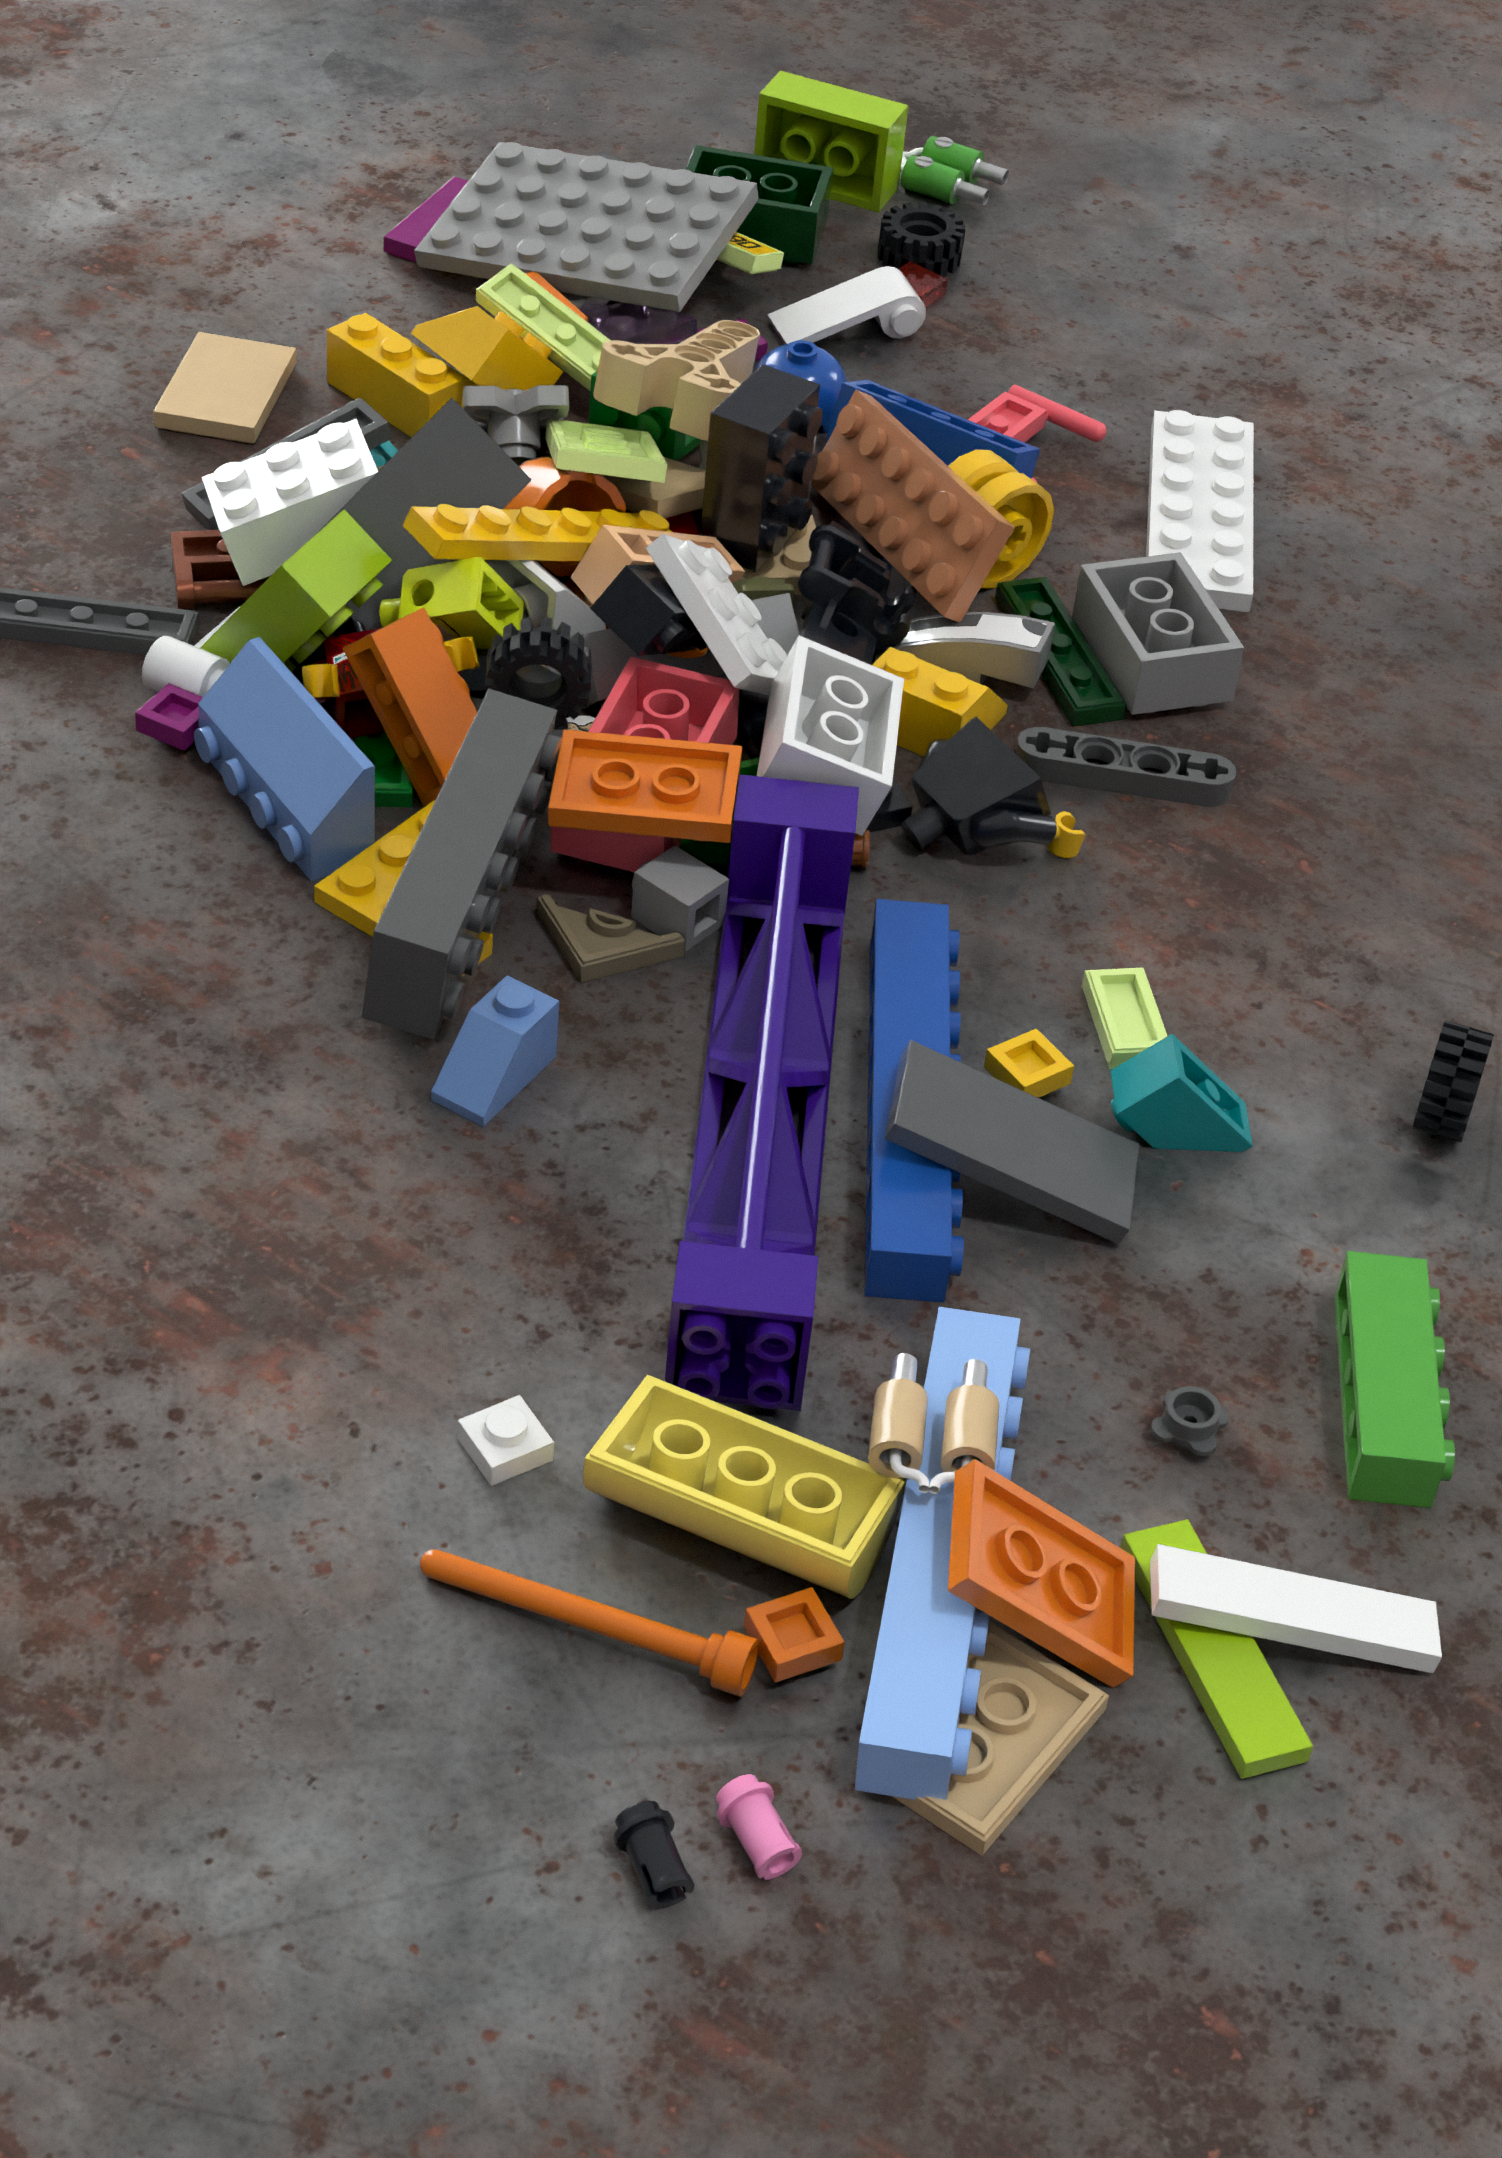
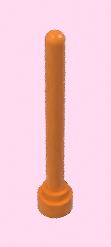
M437 1549L427 1551L420 1560V1569L428 1578L700 1667V1676L711 1679L712 1688L742 1697L752 1679L760 1650V1640L729 1630L725 1636L712 1633L708 1639Z

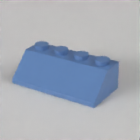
M260 637L249 640L198 703L199 729H196L194 732L195 746L201 759L205 763L211 762L222 775L228 791L234 796L238 795L249 807L256 824L262 829L266 828L276 839L286 860L295 862L312 882L330 875L375 842V766Z

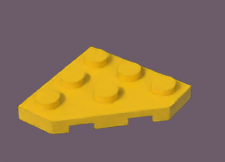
M435 800L314 885V902L373 937L375 927ZM481 932L478 938L484 941L479 963L492 954V933Z

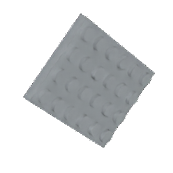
M499 142L419 243L414 253L418 267L491 279L512 263L524 273L533 271L540 274L556 290L561 292L680 312L758 201L757 183L737 180L730 176L718 177L693 173L686 169L673 170L649 166L642 162L629 163L606 159L602 156L566 153L559 149L547 150L522 146L515 142Z

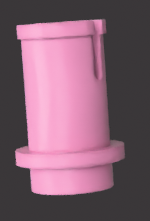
M746 1774L731 1780L718 1792L716 1796V1801L719 1805L716 1812L717 1819L724 1827H732L753 1863L757 1876L760 1879L764 1877L765 1880H770L792 1869L800 1861L803 1855L802 1849L798 1843H795L772 1804L775 1797L772 1787L766 1782H759L755 1775Z

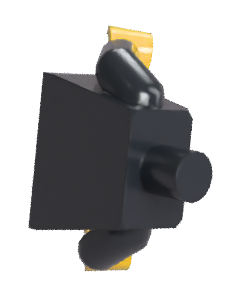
M974 717L965 724L951 739H938L930 743L919 768L912 777V783L921 809L901 823L905 835L919 851H922L940 837L946 835L965 855H975L988 847L1017 842L1046 844L1047 848L1055 855L1063 858H1072L1079 853L1086 836L1082 830H1073L1076 820L1069 812H1060L1056 815L1055 819L1052 816H1048L1051 812L1041 777L977 717Z

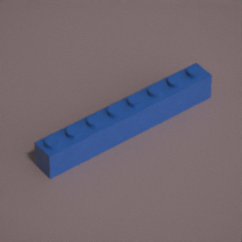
M876 899L869 965L864 1296L944 1303L949 1276H960L962 1271L964 1239L963 1236H952V1228H960L963 1190L951 1188V1181L959 1182L961 1173L884 1139L900 1056L909 1041L913 1040L961 1062L960 1054H950V1049L958 1048L961 1014L960 1012L950 1011V1007H957L960 971L949 970V966L956 967L960 934L959 930H949V905L885 899Z

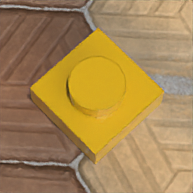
M1033 1029L988 1048L984 1062V1068L994 1078L1037 1098L1071 1084L1074 1065L1038 1029Z

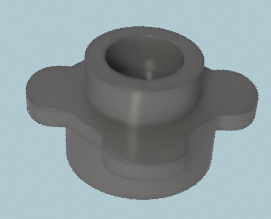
M1185 1386L1168 1392L1163 1399L1165 1409L1162 1416L1153 1419L1150 1430L1154 1438L1163 1443L1171 1442L1178 1448L1190 1450L1197 1456L1213 1454L1217 1448L1215 1436L1218 1430L1228 1425L1229 1414L1227 1410L1220 1405L1218 1399L1212 1393L1199 1387Z

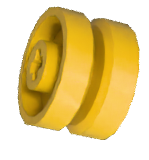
M976 449L959 456L948 466L1015 527L981 588H997V583L1012 581L1027 569L1042 550L1052 527L1054 506L1051 494L1024 473H1019L1012 465L993 451Z

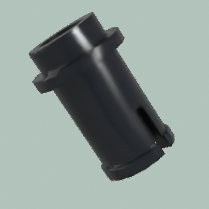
M642 1801L624 1809L615 1820L618 1829L614 1833V1842L619 1850L628 1852L645 1893L644 1899L649 1908L662 1909L683 1901L686 1898L685 1893H692L695 1884L692 1877L687 1873L671 1835L675 1824L669 1811L660 1809L659 1804L655 1801Z

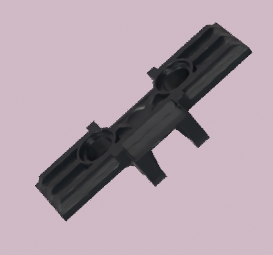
M832 520L829 525L816 527L810 535L809 549L812 553L809 565L801 572L798 581L799 591L810 600V603L801 615L804 623L800 636L872 665L874 653L883 654L889 647H895L908 634L911 618L906 613L915 602L917 590L913 586H906L900 596L895 598L886 596L893 566L871 544Z

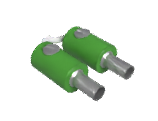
M932 135L927 140L924 148H916L910 152L903 151L901 187L952 205L959 197L982 205L987 203L990 190L973 185L978 178L1000 185H1005L1008 180L1009 170L984 162V153L982 151L955 143L947 137Z

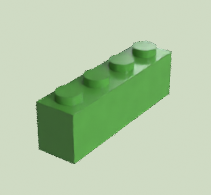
M1347 1251L1335 1291L1334 1301L1348 1499L1431 1508L1440 1481H1450L1455 1461L1454 1441L1444 1439L1443 1429L1447 1424L1449 1415V1389L1439 1387L1438 1377L1441 1375L1444 1364L1445 1344L1443 1337L1434 1336L1433 1329L1439 1315V1289L1429 1287L1427 1259Z

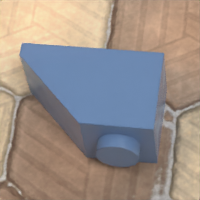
M508 975L504 977L469 1010L431 1090V1101L484 1127L556 1058L559 1000Z

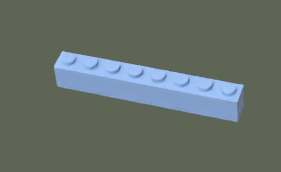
M945 1307L938 1308L924 1390L928 1396L923 1461L919 1469L928 1478L929 1485L936 1475L943 1473L941 1453L948 1394L955 1388L962 1386L963 1366L972 1359L981 1360L986 1363L988 1367L987 1389L991 1390L999 1400L994 1471L1011 1481L1015 1449L1002 1447L1003 1438L1017 1440L1023 1398L1010 1396L1011 1387L1025 1389L1031 1349L1017 1346L1021 1318ZM907 1479L859 1740L855 1790L913 1800H916V1797L924 1798L925 1796L947 1800L951 1774L966 1776L972 1730L959 1728L958 1724L960 1713L975 1715L981 1670L968 1668L969 1655L984 1657L990 1616L948 1591L954 1482L942 1484L940 1491L933 1494L930 1491L926 1493L920 1492L919 1484L914 1480Z

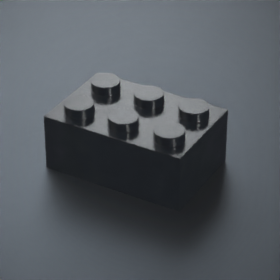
M764 364L754 371L710 413L700 534L701 536L716 537L742 568L757 572L772 555L777 556L782 551L785 542L797 530H803L810 519L813 504L808 499L809 484L817 467V455L813 454L814 438L821 425L823 415L822 409L818 407L820 384Z

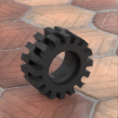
M920 202L918 207H913L911 203H903L902 209L897 205L891 207L890 212L885 211L883 218H881L877 251L878 259L883 260V266H894L902 273L904 271L908 272L909 278L916 279V274H923L924 279H932L933 274H936L939 278L946 277L947 272L953 274L957 271V266L960 267L965 237V225H963L961 217L955 218V212L948 210L943 213L942 206L934 205L933 209L926 208L927 203Z
M531 617L521 619V630L519 631L513 623H510L504 627L503 637L496 634L492 640L491 649H488L485 691L487 692L489 688L556 709V728L566 725V713L574 720L581 714V705L586 707L590 698L592 676L590 648H584V638L579 632L570 638V625L561 622L557 630L552 629V618L542 617L541 627H533ZM540 664L556 669L561 673V677L547 683H534L521 678L516 672L522 667Z
M1444 1021L1414 1119L1413 1129L1462 1142L1494 1034L1451 1021Z

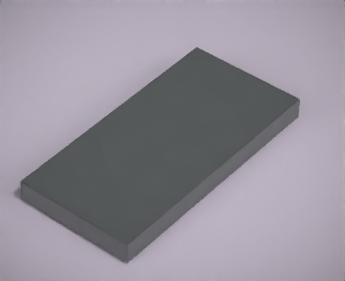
M453 398L322 527L324 528L345 509L392 559L376 576L383 586L360 608H357L352 601L348 603L355 612L351 618L362 623L367 630L383 628L379 616L381 601L386 598L401 597L402 579L408 569L436 565L453 560L434 559L403 527L411 506L437 507L440 504H448L456 508H480L483 505H489L498 509H504L532 481Z
M913 1040L909 1041L900 1056L884 1139L1114 1243L1119 1244L1129 1232L1131 1225L1139 1151L1138 1143Z

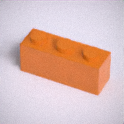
M423 607L343 647V650L423 806L436 800L477 714V710L470 698V690L467 683L457 673L444 647L440 630L430 620Z

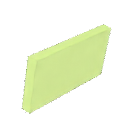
M552 418L547 420L545 439L556 469L665 483L667 463L649 432Z

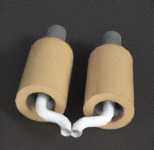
M907 1353L896 1355L892 1363L891 1380L883 1382L877 1388L874 1397L868 1452L870 1466L876 1472L886 1477L914 1480L919 1484L920 1492L926 1493L930 1491L933 1494L940 1491L942 1484L953 1483L955 1471L974 1459L995 1470L1000 1405L997 1396L987 1389L988 1367L986 1363L977 1359L967 1361L963 1366L962 1386L955 1388L948 1394L941 1453L943 1473L936 1475L929 1485L928 1478L919 1471L923 1461L928 1407L927 1392L921 1385L916 1383L917 1359Z

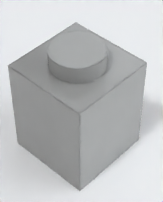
M674 845L655 859L643 863L634 872L631 918L659 936L674 932L680 933L685 940L684 952H686L723 926L729 879Z

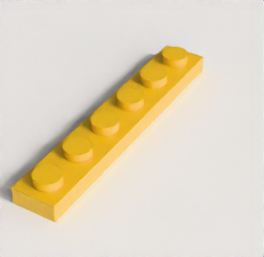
M440 504L437 507L411 506L403 524V527L434 559L482 557L484 560L581 561L602 525L672 532L665 518L649 510H641L640 513H627L611 509L592 512L563 508L561 511L539 510L528 506L521 509H498L489 505H483L480 508H456L448 504Z

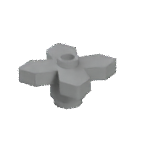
M537 385L524 391L520 389L503 390L497 386L463 387L462 408L517 465H520L541 453V442H546L547 420L551 418L563 420L564 417L568 416L569 387L566 385Z

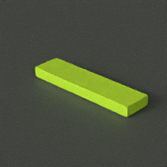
M1188 1519L1123 1534L1120 1548L1135 1557V1580L1150 1609V1560L1157 1544L1207 1554ZM1155 1616L1241 1779L1309 1762L1313 1744L1253 1636Z

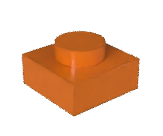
M813 1587L746 1608L743 1627L748 1636L760 1640L759 1655L775 1683L842 1661L845 1642Z

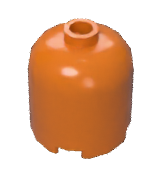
M542 457L525 461L519 466L532 481L504 508L521 509L528 506L539 510L561 511L563 508H573L578 511L601 512L603 509H611L617 512H625L626 504L617 487L602 475L556 469L552 458ZM535 560L549 572L561 577H571L580 562Z

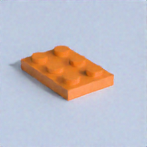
M564 729L548 805V826L730 843L741 769L742 746Z
M976 1459L955 1471L948 1591L1111 1688L1133 1677L1135 1557Z

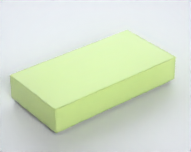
M1144 968L1085 970L1082 988L1109 1069H1114L1167 1037Z

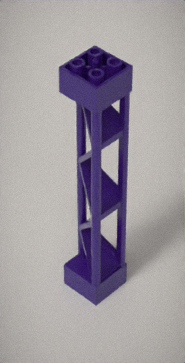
M739 774L729 861L727 905L723 919L683 1241L679 1242L665 1371V1382L715 1402L758 1406L766 1409L777 1408L801 1411L814 1316L819 1256H815L844 918L856 831L859 787ZM744 917L765 919L737 980ZM803 923L823 925L817 986ZM725 1077L745 1082L747 1084L717 1147ZM808 1086L802 1153L800 1154L786 1087Z

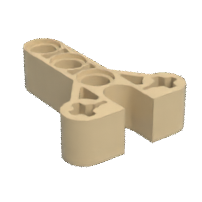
M722 320L679 344H634L619 340L604 342L601 349L593 396L597 401L635 416L652 407L671 408L673 411L669 428L708 441L710 413L752 374L760 332L755 327L743 322Z

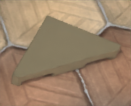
M549 894L537 897L536 913L580 983L684 957L685 940L678 932L659 936L635 929L636 922L592 908H590L588 915L557 906Z

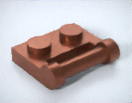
M220 530L171 532L178 609H195V603L247 601L270 577L268 576L245 586L242 585L241 580H225L240 578Z

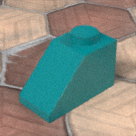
M1173 1034L1110 1070L1114 1098L1111 1100V1109L1116 1120L1126 1131L1138 1133L1154 1149L1244 1152L1253 1147L1245 1101Z

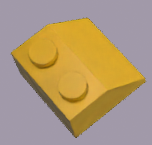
M475 306L418 324L411 332L413 336L478 386H497L503 390L520 389L525 391L537 385H554L564 372L547 359L552 353V349L529 332L523 340L520 339L525 329L501 310L493 318L481 308Z
M889 647L872 664V666L904 678L897 746L923 757L932 741L951 739L974 717H977L992 730L1007 713L1008 705L989 687L969 680L960 673L950 672L921 660L909 652Z

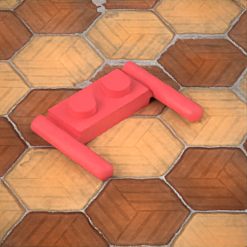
M1013 385L1008 392L1002 393L968 419L1024 443L1045 427L1046 420L1094 442L1103 440L1107 432L1104 423L1018 385Z

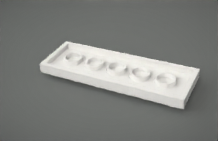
M1154 410L1151 427L1146 556L1181 552L1218 609L1250 612L1253 599L1254 423L1243 422L1238 418L1229 416L1211 418L1195 416L1182 410L1170 412Z

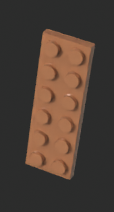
M855 390L849 403L839 413L836 427L823 451L817 455V467L811 486L944 617L961 622L1015 527L876 399L866 393Z

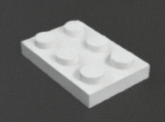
M665 534L660 535L646 547V550L733 687L770 695L771 685L787 654L775 640L766 638L757 623L761 620L757 607L745 594H738L728 577L732 575V570L726 559L713 547L705 548L696 545L691 540L684 541Z

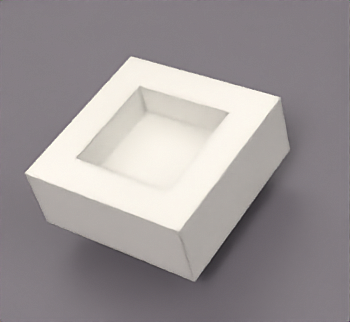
M520 1395L458 1420L457 1439L490 1486L553 1461L554 1441Z

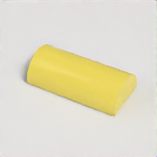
M650 1375L644 1378L587 1454L583 1469L584 1486L593 1493L849 1599L855 1598L861 1592L880 1559L896 1520L907 1480L906 1478L883 1476L876 1472L869 1463Z

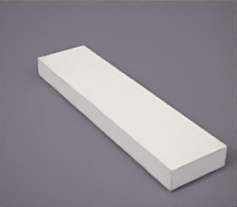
M1157 1544L1151 1557L1152 1616L1434 1673L1442 1658L1437 1608L1434 1601Z

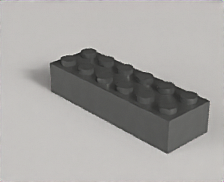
M488 688L375 927L362 1018L434 1040L444 1016L451 1019L455 1018L465 988V983L460 982L463 974L474 975L484 943L483 940L478 938L481 932L488 934L493 932L502 899L497 898L499 891L510 892L519 866V858H516L515 854L517 851L527 853L537 823V819L532 818L534 812L544 814L550 800L553 780L545 778L546 770L552 772L562 742V737L553 734L557 715L556 709Z

